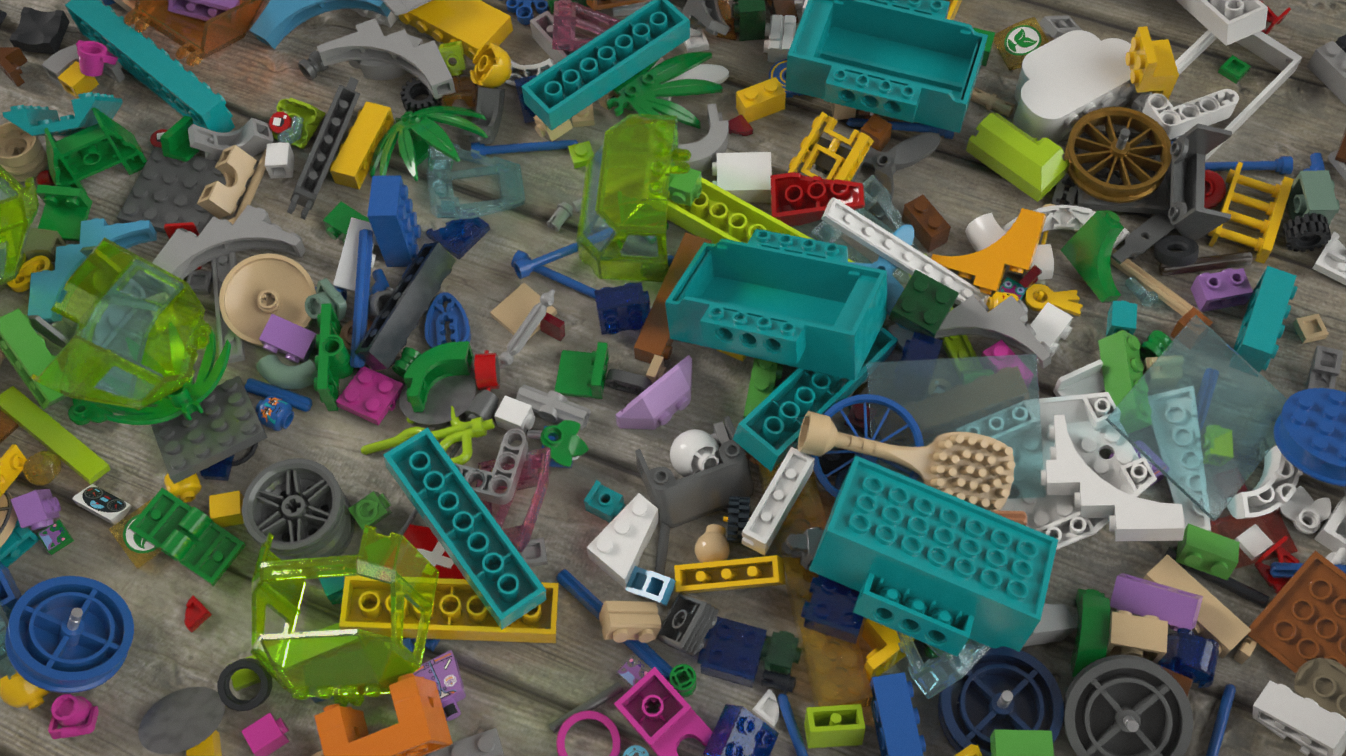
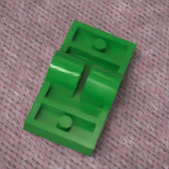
M327 303L321 304V313L317 315L320 334L316 335L319 355L315 356V367L318 370V377H314L315 392L319 393L320 401L325 404L328 411H338L336 400L339 398L340 379L349 377L353 373L354 367L350 366V354L340 337L342 329L340 321L332 304Z
M164 488L160 489L129 527L133 533L212 586L217 583L246 546L243 541L213 522L204 512L196 507L189 506Z

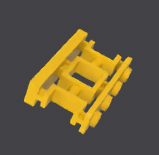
M822 112L820 116L814 119L809 136L802 140L801 150L797 157L792 158L788 173H803L809 177L818 176L810 172L820 152L836 160L826 179L851 181L874 141L870 136L863 132L860 133L856 129H854L849 139L834 132L833 129L838 121ZM823 132L833 137L828 149L817 144ZM841 143L852 147L846 160L836 154Z

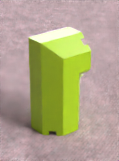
M990 113L976 128L979 131L976 137L971 135L966 148L968 153L1037 202L1067 174L1070 165L1068 159L1063 160L1062 155L1064 151L1060 146L1048 138H1041L1037 141L1038 138H1032L998 113Z

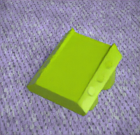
M291 97L289 99H281L276 107L277 112L288 114L293 120V127L285 135H278L272 131L273 139L304 149L326 113L310 104Z

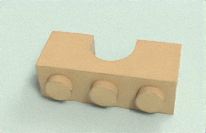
M237 145L224 149L215 168L224 175L226 185L219 181L206 185L197 204L218 219L231 216L237 209L236 203L239 197L246 190L245 184L255 171L254 165L257 160Z

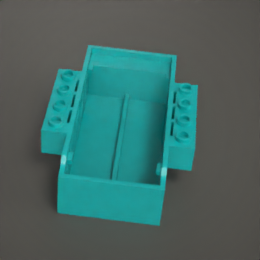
M808 0L787 54L785 90L911 123L917 122L960 133L981 67L988 35L976 32L970 24L947 19L950 1Z
M756 229L748 243L728 239H720L716 244L704 242L665 302L670 339L856 380L887 317V271L848 263L847 246Z
M855 455L836 497L809 571L859 591L853 613L958 657L968 639H972L990 648L1005 646L1020 652L1041 621L1058 539Z

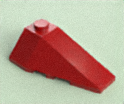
M795 172L770 175L772 217L791 227L821 220L830 199L833 197L853 210L865 207L863 183L839 179L828 180L822 179L820 176L809 177Z

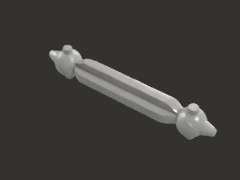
M554 289L540 296V303L532 308L507 345V351L500 355V369L513 363L514 355L522 350L546 315L547 307L554 303Z

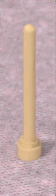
M266 149L261 156L235 217L228 220L232 224L235 223L254 198L266 170Z

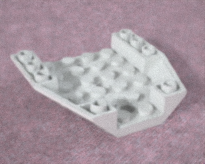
M1108 392L1024 400L956 429V432H971L994 438L1013 449L1015 468L1014 481L1011 488H1016L1020 494L1013 499L1007 498L1005 505L999 511H1024L1027 514V527L1058 539L1056 550L1096 534L1109 522V518L1080 517V508H1075L1074 495H1047L1046 485L1041 486V470H1046V460H1050V447H1055L1054 440H1049V425H1054V415H1065L1067 431L1075 450L1086 465L1109 484L1138 497L1157 480L1146 458L1142 457L1139 459L1118 421L1120 412ZM1110 449L1114 456L1110 459H1104L1099 455V451Z

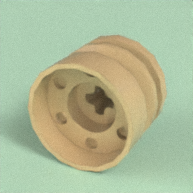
M12 122L0 125V169L4 176L19 182L36 178L38 173L44 171L48 164L47 153L38 136L30 135Z

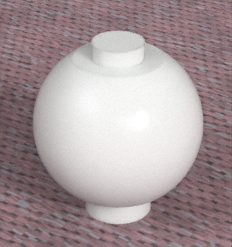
M692 429L681 433L673 441L670 449V460L676 472L686 477L718 465L720 449L717 441L709 433Z

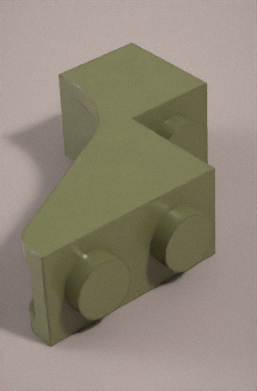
M31 228L28 236L24 239L23 247L8 244L0 247V292L8 286L6 277L9 272L33 257L42 255L46 256L51 262H55L56 247L66 245L57 231Z

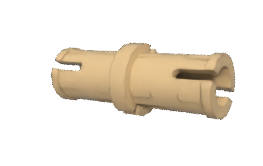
M976 87L973 89L970 101L986 107L988 111L993 110L1008 118L1010 117L1015 104L999 98L995 93L990 94Z

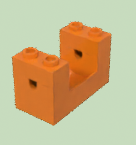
M413 673L398 677V682L389 685L399 723L370 735L363 711L352 709L351 706L343 707L340 704L326 706L323 708L324 712L314 716L324 756H424L452 745L436 682L425 679V677L415 676Z

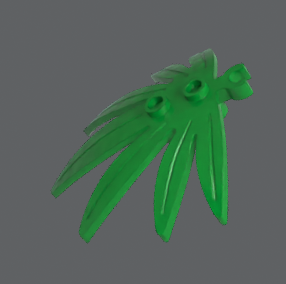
M692 52L681 54L653 67L660 60L659 58L613 89L612 91L619 95V97L609 99L607 101V109L610 110L612 107H617L614 109L616 117L622 115L624 108L635 111L652 129L677 148L678 139L669 123L660 114L698 129L701 128V122L684 107L656 97L722 93L723 87L707 80L680 79L667 82L712 58V53Z
M433 106L414 113L412 111L405 112L401 118H395L396 124L384 134L378 143L370 165V176H374L379 161L380 176H386L388 164L397 139L402 159L416 182L418 181V171L412 138H415L417 142L425 141L456 162H460L459 155L450 138L435 122L455 126L488 138L480 127L456 115L486 120L485 116L475 112V110L457 106Z
M171 323L170 330L174 360L181 384H179L176 377L171 376L154 358L129 339H125V345L139 374L159 397L98 369H93L95 374L112 390L133 402L149 407L119 405L98 400L93 401L97 407L122 414H104L107 420L117 423L150 425L171 420L181 414L184 415L186 420L190 421L192 420L191 413L195 411L203 413L200 402L215 389L225 372L231 351L229 340H226L223 350L214 365L216 338L213 330H210L202 363L194 383V369L189 351L174 323Z

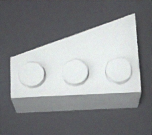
M638 493L586 547L589 559L624 589L627 586L634 566L638 567L642 553L658 524V508Z
M1272 681L1268 682L1253 705V718L1283 740L1286 736L1302 746L1299 751L1306 756L1310 753L1315 756L1343 755L1346 750V719L1342 715L1321 708L1314 700L1303 698L1293 693L1286 685L1276 684Z

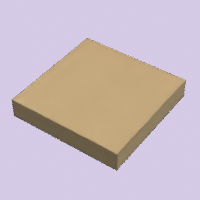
M522 283L490 312L491 317L512 335H515L532 308L540 303V295L527 284ZM551 305L547 307L546 312L555 316L557 309ZM540 323L535 329V331L532 333L530 338L541 329Z

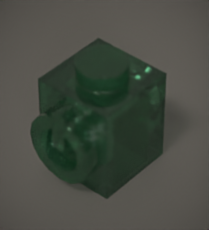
M773 631L772 637L766 635L760 660L765 661L764 669L785 675L791 673L793 663L799 664L802 648L798 647L799 638H796L794 634L787 631H779V633Z

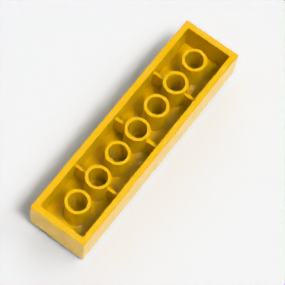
M345 575L339 627L343 636L556 643L558 583L541 582L546 589V600L501 630L466 579Z

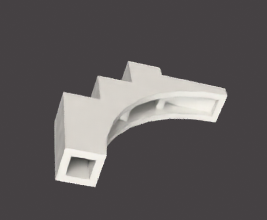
M1054 415V425H1049V440H1054L1055 447H1050V460H1046V470H1041V486L1046 485L1047 495H1074L1075 508H1080V517L1109 518V531H1115V541L1183 540L1185 526L1182 504L1159 503L1138 498L1117 489L1100 478L1086 465L1075 450L1067 431L1065 415Z

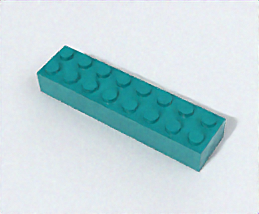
M652 0L521 86L524 103L552 131L690 38V20L668 0Z
M881 327L856 380L798 368L738 424L733 440L768 470L772 471L785 459L791 447L796 448L798 446L799 433L806 413L811 411L824 415L834 404L846 399L890 357L898 339Z
M429 428L424 429L383 454L386 468L501 630L546 600V589Z

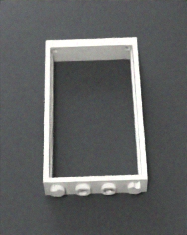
M1209 30L1175 61L1179 75L1217 39ZM1262 31L1236 42L1282 72L1224 129L1232 131V134L1296 71L1302 59L1300 55ZM1143 92L1133 101L1131 109L1142 112L1152 92ZM1181 136L1175 137L1171 141H1176ZM1221 143V144H1220L1219 146H1217L1215 149H1213V150L1210 151L1208 154H1206V155H1205V161H1206L1223 143Z

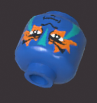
M274 395L268 396L265 400H260L255 409L261 424L274 431L288 428L294 418L292 405Z

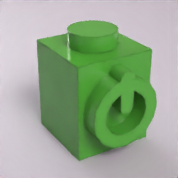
M679 165L676 172L672 171L669 174L665 190L669 191V199L677 204L691 206L694 199H698L702 191L701 171Z
M376 491L371 492L348 508L362 530H368L392 513L389 509L391 502L387 496Z

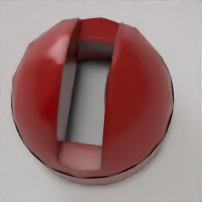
M49 169L38 173L36 176L38 185L55 186Z

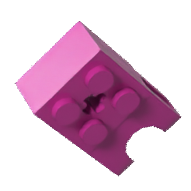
M656 667L650 670L614 703L618 712L657 756H679L677 748L680 742L686 738H695L708 748L718 742L712 730ZM652 704L655 706L659 704V711L657 713H648V705Z

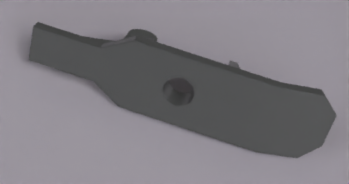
M1157 213L1126 236L1124 246L1112 254L1111 258L1119 264L1127 258L1135 260L1139 254L1145 253L1157 241L1176 228L1171 224L1168 215Z

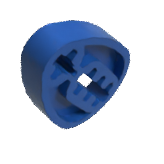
M448 292L440 293L435 297L426 316L425 339L430 349L447 343L444 327L447 321H450L451 342H471V329L465 310L460 302ZM445 301H448V304H447V307H446V312H445V309H444V307H443L442 305L444 304Z

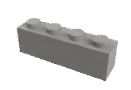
M548 10L530 20L533 39L552 60L559 62L581 48Z
M1331 41L1315 50L1307 68L1346 105V53L1334 41Z

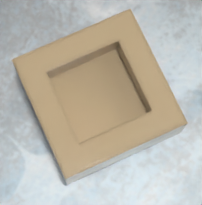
M593 103L572 117L573 127L595 125Z
M1319 314L1296 318L1293 322L1302 344L1326 339L1329 335Z
M654 355L646 373V377L652 381V384L667 372V368L664 367V357Z

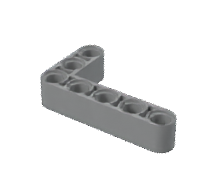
M511 429L506 432L492 472L454 463L470 486L476 480L483 481L479 487H472L480 500L499 505L508 504L512 500L529 448L525 433L520 429ZM513 441H522L518 447L510 446ZM505 464H515L511 470L502 469ZM498 487H507V490L504 493H495V490Z

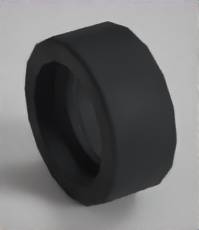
M253 658L239 659L227 665L220 673L217 682V690L221 701L228 708L236 711H249L263 704L269 697L273 687L272 675L268 667L261 661ZM240 669L253 670L261 680L259 693L250 700L237 699L230 690V679Z

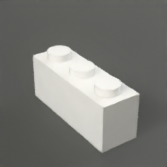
M351 217L333 286L355 293L359 231L363 229L373 231L370 222ZM374 232L372 252L374 245H378ZM372 254L371 268L374 266L376 254Z

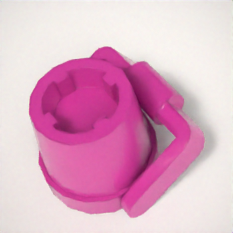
M82 40L76 43L82 74L91 77L100 76L103 73L105 63L116 65L118 57L108 52L105 45L95 41Z
M71 694L59 696L51 707L52 717L48 728L51 738L64 739L92 733L99 714L98 707L93 706L89 700L81 696Z

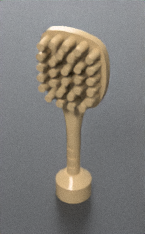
M811 411L806 413L799 433V452L820 457L833 449V447L892 461L918 473L923 479L924 484L988 511H999L1005 505L1014 481L1015 462L1013 449L994 438L976 433L949 432L936 436L932 443L927 446H897L837 432V428L830 416Z

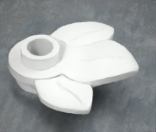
M1299 486L1293 496L1281 505L1279 509L1286 518L1293 521L1298 531L1304 534H1313L1320 528L1321 522L1330 517L1331 502L1326 497L1314 501L1302 486ZM1303 519L1307 520L1310 525L1305 524Z

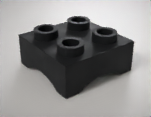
M23 7L19 26L11 34L9 40L14 47L20 48L21 51L55 54L58 52L70 21L62 10L43 12Z

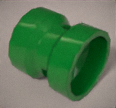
M1159 330L1152 331L1147 337V341L1140 345V357L1143 360L1148 357H1163V353L1168 352L1172 347L1171 339Z
M405 347L401 352V358L393 364V371L404 378L408 367L421 353L413 348Z
M687 664L676 665L670 672V684L683 698L689 697L696 690V673Z

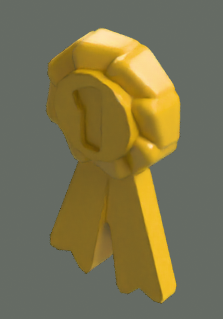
M1033 284L1025 293V304L1032 308L1033 311H1041L1049 302L1062 311L1080 316V310L1083 307L1082 304L1078 303L1080 297L1077 296V290L1053 292L1046 285Z

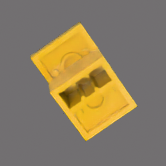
M1138 27L1135 37L1131 39L1130 50L1125 56L1126 65L1130 66L1131 83L1135 84L1137 93H1159L1169 100L1179 77L1169 39L1151 41L1148 27Z
M866 619L863 625L862 637L873 650L866 656L867 661L864 664L865 668L862 677L870 684L872 677L881 676L907 656L915 639L870 619Z

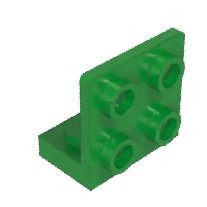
M38 185L35 193L45 203L38 228L57 231L63 240L80 241L81 221L88 219L93 201L82 188Z
M598 342L597 351H592V353L563 350L554 391L566 396L603 399L610 358L608 343Z

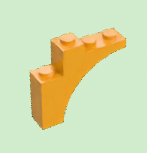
M1021 208L1020 214L1012 227L1004 236L989 247L962 256L932 254L931 259L948 270L958 271L959 277L971 280L972 276H975L973 285L977 286L980 292L991 295L992 291L998 292L1006 265L1010 266L1009 271L1023 274L1024 270L1029 271L1031 269L1047 216L1043 213Z

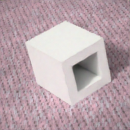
M277 142L267 144L265 167L270 178H292L295 155L290 143Z
M504 396L494 415L497 427L508 431L520 429L526 433L527 429L530 430L535 422L532 405L508 396Z

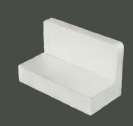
M1099 359L1060 377L1053 390L1056 397L1105 392L1104 379L1100 373L1103 366L1102 360Z

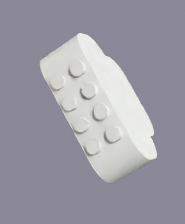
M1074 30L1027 54L1022 62L1021 72L1014 94L1018 105L1014 114L1013 124L1032 138H1038L1037 141L1041 138H1048L1057 143L1062 139L1067 140L1076 122L1089 112L1106 107H1124L1131 100L1135 91V84H1132L1130 79V66H1127L1125 61L1126 53L1129 52L1131 44L1118 38H1108L1101 41L1090 32Z

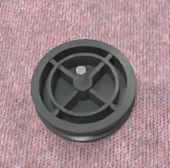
M1122 654L1103 657L1084 667L1075 676L1066 691L1063 701V726L1077 756H1184L1189 747L1193 732V715L1190 702L1179 683L1166 670L1150 660L1134 655Z

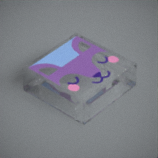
M633 653L616 671V675L632 688L652 669Z

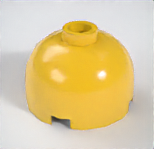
M494 43L482 45L473 58L472 63L476 65L474 71L470 70V77L474 84L481 87L497 88L510 78L512 73L510 56L503 48Z
M17 671L10 677V680L7 675L0 679V697L3 702L11 707L21 708L27 706L29 710L34 709L45 703L43 698L51 692L31 684Z

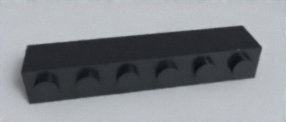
M439 242L427 243L422 246L355 350V353L373 370L389 369L395 363V357L406 345L410 333L418 326L420 317L428 310L432 298L440 291L442 282L451 273L456 259Z

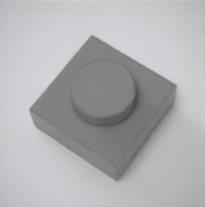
M723 421L713 424V434L710 435L717 441L720 449L723 443L729 441V437Z

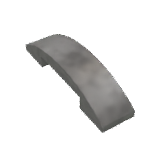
M1316 346L1305 389L1335 388L1336 376L1340 374L1343 350Z

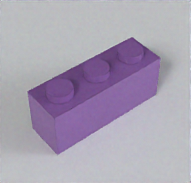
M169 0L168 11L229 27L234 26L239 16L240 0Z
M1122 573L1116 577L1110 607L1117 608V611L1131 612L1132 615L1157 616L1159 620L1168 621L1170 629L1186 633L1187 630L1191 631L1196 627L1203 596Z

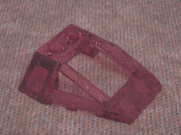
M571 0L554 1L552 49L576 51L594 39H575V26L600 35L608 29L598 26L599 22L613 27L622 20L599 11H593L591 8Z
M548 447L529 451V459L524 462L514 496L518 490L537 487L523 524L502 529L514 496L508 504L500 505L495 518L519 553L524 551L530 541L549 485L552 457L551 449ZM496 459L478 463V469L492 472ZM505 464L502 469L511 470L515 464ZM476 480L475 488L479 487L483 481ZM500 486L496 490H507V487ZM481 500L492 515V503Z

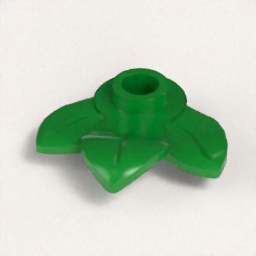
M89 387L82 388L72 399L73 406L68 410L69 419L77 425L107 421L104 414L114 415L113 412L97 407L93 400L110 403L114 396L113 392L108 390L92 392Z
M564 420L557 426L545 427L541 432L540 441L542 445L549 449L551 458L561 466L570 467L572 457L581 456L589 450L587 444L576 435L580 429V423ZM553 436L556 438V441H552L548 437Z

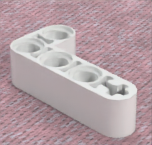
M1223 89L1173 107L1164 95L1154 93L1149 95L1142 113L1154 119L1165 130L1169 139H1173L1185 134L1196 124L1209 126L1228 119L1239 101V96L1234 90Z

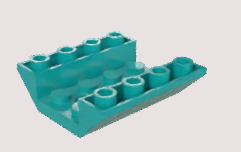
M92 92L78 94V99L71 100L75 116H62L60 120L57 110H49V107L11 106L10 111L2 113L4 118L32 136H45V128H48L53 136H68L98 123L91 108L95 107L113 119L123 101L122 98H114L113 94H93Z

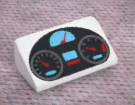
M91 484L72 498L78 506L118 527L133 507L94 484Z

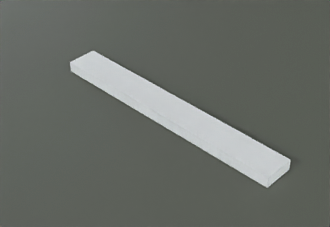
M834 197L830 199L821 218L828 224L911 276L916 269L959 293L955 301L957 305H960L972 295L978 301L981 299L985 304L987 303L988 294L980 292L977 287Z

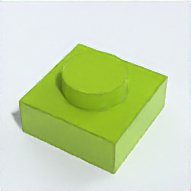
M590 141L568 146L574 169L596 163Z

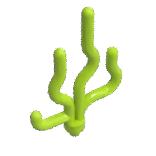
M451 406V427L431 431V433L437 440L443 439L439 444L445 452L451 445L462 441V454L451 458L453 463L464 465L472 457V438L486 436L487 430L495 428L493 419L484 421L482 417L462 422L459 416H455L454 407ZM409 418L406 419L409 424L416 423ZM418 426L410 427L395 437L362 446L361 453L368 455L396 447L425 428Z

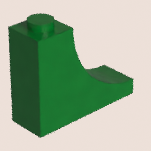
M1110 210L1096 211L1061 248L1062 253L1102 303L1116 301L1121 296L1112 278L1110 260L1114 243L1124 227L1119 222L1120 218L1118 215Z

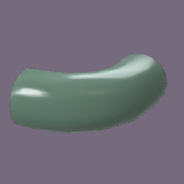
M272 354L260 359L256 365L257 371L271 385L282 389H302L313 385L314 377H318V370H316L311 360L297 366H288L283 364L276 355Z

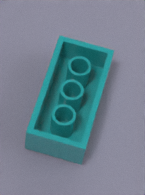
M1270 266L1266 267L1249 299L1227 366L1228 368L1253 377H1257L1261 370L1266 371L1271 358H1275L1279 349L1276 341L1277 338H1281L1284 332L1285 325L1282 322L1283 319H1287L1291 310V305H1288L1289 299L1292 300L1298 288V286L1294 285L1296 275Z

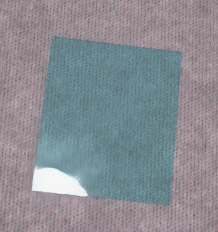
M1195 315L1105 420L1212 521H1215L1276 443L1273 433L1274 425L1282 412L1287 398Z
M1037 354L867 363L869 394L889 398L904 407L918 424L924 446L931 444L936 436L949 432H971L994 438L1013 449L1015 462L1014 481L1007 499L1045 497V486H1041V470L1044 469ZM869 403L872 439L887 408ZM890 410L874 440L880 442L904 427L906 423L900 416ZM908 427L883 442L897 446L915 447ZM879 459L875 461L880 466L904 476H909ZM892 462V463H894V464L900 466L901 468H903V469H905V470L911 472V469H909V468H907V467H904V466H902V465H900V464H897V463H895V462ZM919 475L916 481L924 483L923 479Z

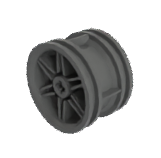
M294 458L272 464L253 479L243 498L242 515L248 532L260 545L266 556L275 565L287 571L297 573L313 572L336 561L351 543L355 531V519L348 510L351 505L333 473L324 465L314 460ZM325 506L329 507L328 512H324L321 509ZM286 534L290 535V540L288 541L283 540V536Z

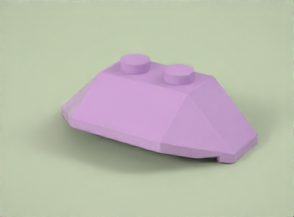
M688 355L627 404L624 409L615 414L617 426L620 429L655 430L660 425L667 424L672 415L678 410L685 409L691 400L692 358Z

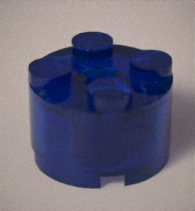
M1179 628L1177 633L1167 635V653L1158 661V665L1193 679L1192 683L1198 684V688H1207L1214 682L1219 656V643L1213 639H1205L1194 635V632L1190 629Z

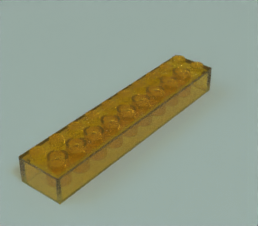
M759 462L758 475L763 495L782 462L772 471ZM812 472L774 541L778 556L784 558L785 586L815 707L861 704L862 707L870 706L873 695L844 586L805 569L800 564V558L785 557L780 550V546L791 534H803L812 527L825 529L827 521L814 472Z

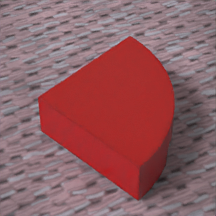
M193 595L186 604L184 622L192 633L212 614Z

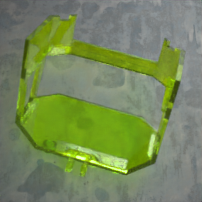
M365 524L359 553L356 555L281 560L270 551L274 536L269 532L265 543L263 542L260 547L252 577V648L250 652L278 684L292 694L291 697L297 700H307L308 697L331 699L333 696L334 703L340 704V706L346 707L348 703L353 704V706H361L364 702V695L379 697L380 694L391 693L389 685L398 682V677L414 673L421 667L439 571L403 535L393 532L389 536L375 533L376 527ZM359 575L391 584V637L361 629L294 632L297 617L301 614L299 609L306 584L304 579ZM404 597L421 613L413 653L403 645ZM266 606L285 620L283 633L264 634Z

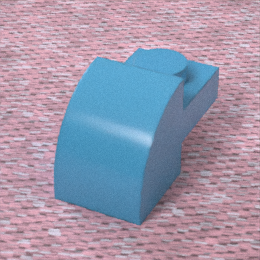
M634 566L625 590L657 604L667 606L676 581L659 573Z

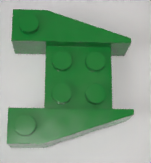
M95 107L91 109L97 119V124L56 141L49 129H44L48 168L55 186L82 188L87 194L81 181L119 163L123 164L129 175L141 171L145 166L147 159L135 136Z

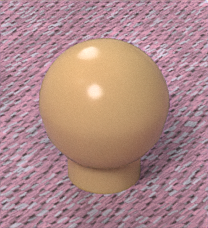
M710 524L706 527L705 533L698 538L695 544V555L700 563L728 559L730 544L725 537L726 529L723 526Z

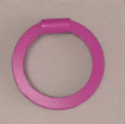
M581 711L566 719L558 731L556 739L558 756H568L565 750V737L568 730L581 720H596L606 726L611 734L612 751L609 756H619L621 749L619 731L614 722L600 712Z

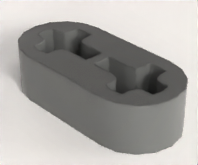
M1065 175L1057 183L1051 204L1059 205L1062 199L1065 200L1064 205H1073L1078 186L1069 175ZM1065 185L1070 186L1068 192L1064 191Z
M610 369L605 379V384L615 390L639 395L652 385V381L639 374L619 369Z

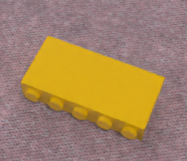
M432 0L405 14L398 15L401 22L415 27L421 33L430 35L438 42L450 43L461 41L464 54L471 60H473L482 45L494 43L499 46L513 31L510 15L481 0Z

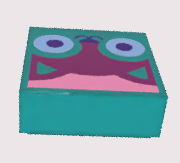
M1006 277L998 292L1014 293L1022 300L1028 288Z

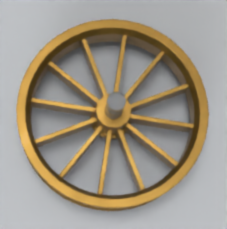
M1106 107L1089 112L1076 122L1069 135L1064 152V161L1068 159L1070 163L1067 173L1072 181L1088 195L1107 202L1128 203L1149 196L1161 185L1172 159L1170 154L1171 142L1165 130L1148 115L1124 107ZM1105 125L1109 140L1095 127ZM1112 125H1121L1126 127L1121 130L1118 139L1116 138ZM1128 128L1142 133L1130 142H1127L1130 135ZM1086 132L1094 141L1080 138L1079 136ZM1147 138L1154 144L1151 146L1135 147ZM1074 147L1087 150L1092 153L1075 154ZM1159 154L1160 162L1143 156ZM1099 162L1088 171L1080 165L1083 163ZM1105 167L1111 169L1106 182L1093 177V175ZM1140 167L1157 173L1151 178ZM1113 170H1119L1123 185L1109 183ZM1127 170L1141 183L1131 185Z

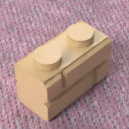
M605 601L599 613L604 640H614L618 643L626 640H639L641 643H648L656 639L661 629V620L658 615L656 602Z

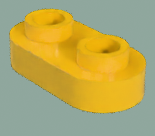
M35 256L9 272L6 282L13 291L24 292L30 289L31 273L43 270L52 271L54 269L53 264L46 256Z

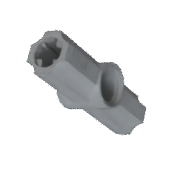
M525 384L517 392L516 400L532 405L533 412L538 413L545 421L557 423L558 421L572 420L580 423V430H583L589 421L590 409L568 401L565 396L558 392L549 391L546 393Z

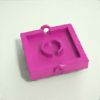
M364 366L359 369L348 386L345 387V390L336 400L337 407L379 426L389 410L393 411L395 409L396 400L399 398L404 385Z

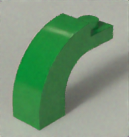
M469 341L438 345L427 350L411 363L404 375V381L407 386V401L411 403L414 412H424L428 393L431 387L439 380L449 376L470 375L474 356Z
M1095 589L1077 590L1078 628L1070 661L1072 677H1075L1090 663L1106 657L1110 628V600L1105 597V593Z

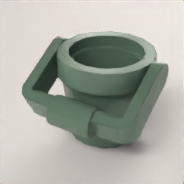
M327 278L318 281L316 294L306 298V313L309 317L317 319L318 313H321V304L331 303L338 319L342 320L347 309V303L343 296Z

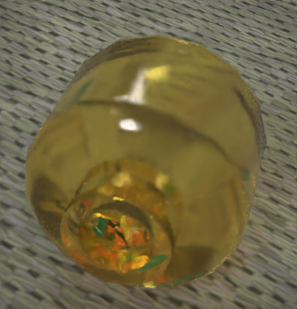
M39 451L25 461L23 473L30 483L46 485L59 476L62 469L61 461L53 452Z

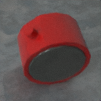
M485 350L484 354H475V378L478 390H488L491 392V389H499L500 369L497 353H489L488 350Z

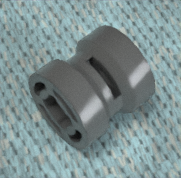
M316 50L309 54L307 60L303 59L298 63L300 71L310 81L317 77V72H324L329 67L323 65L320 54Z

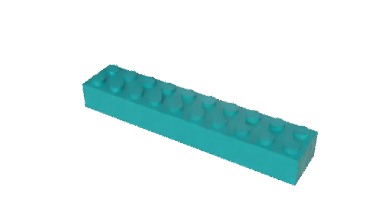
M70 0L65 4L82 35L90 41L105 45L110 53L118 57L117 61L126 71L181 116L192 117L194 125L215 132L227 133L235 128L231 119L233 115L226 108L225 104L227 103L219 93L214 94L208 84L199 82L192 71L189 70L187 72L184 70V67L178 60L175 59L173 61L163 48L159 50L149 37H143L138 28L135 26L132 28L123 16L118 17L109 5H103L101 0Z

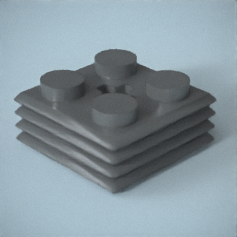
M681 592L663 621L656 639L685 654L695 656L696 653L702 650L704 638L709 629L715 626L719 609L707 603V601Z

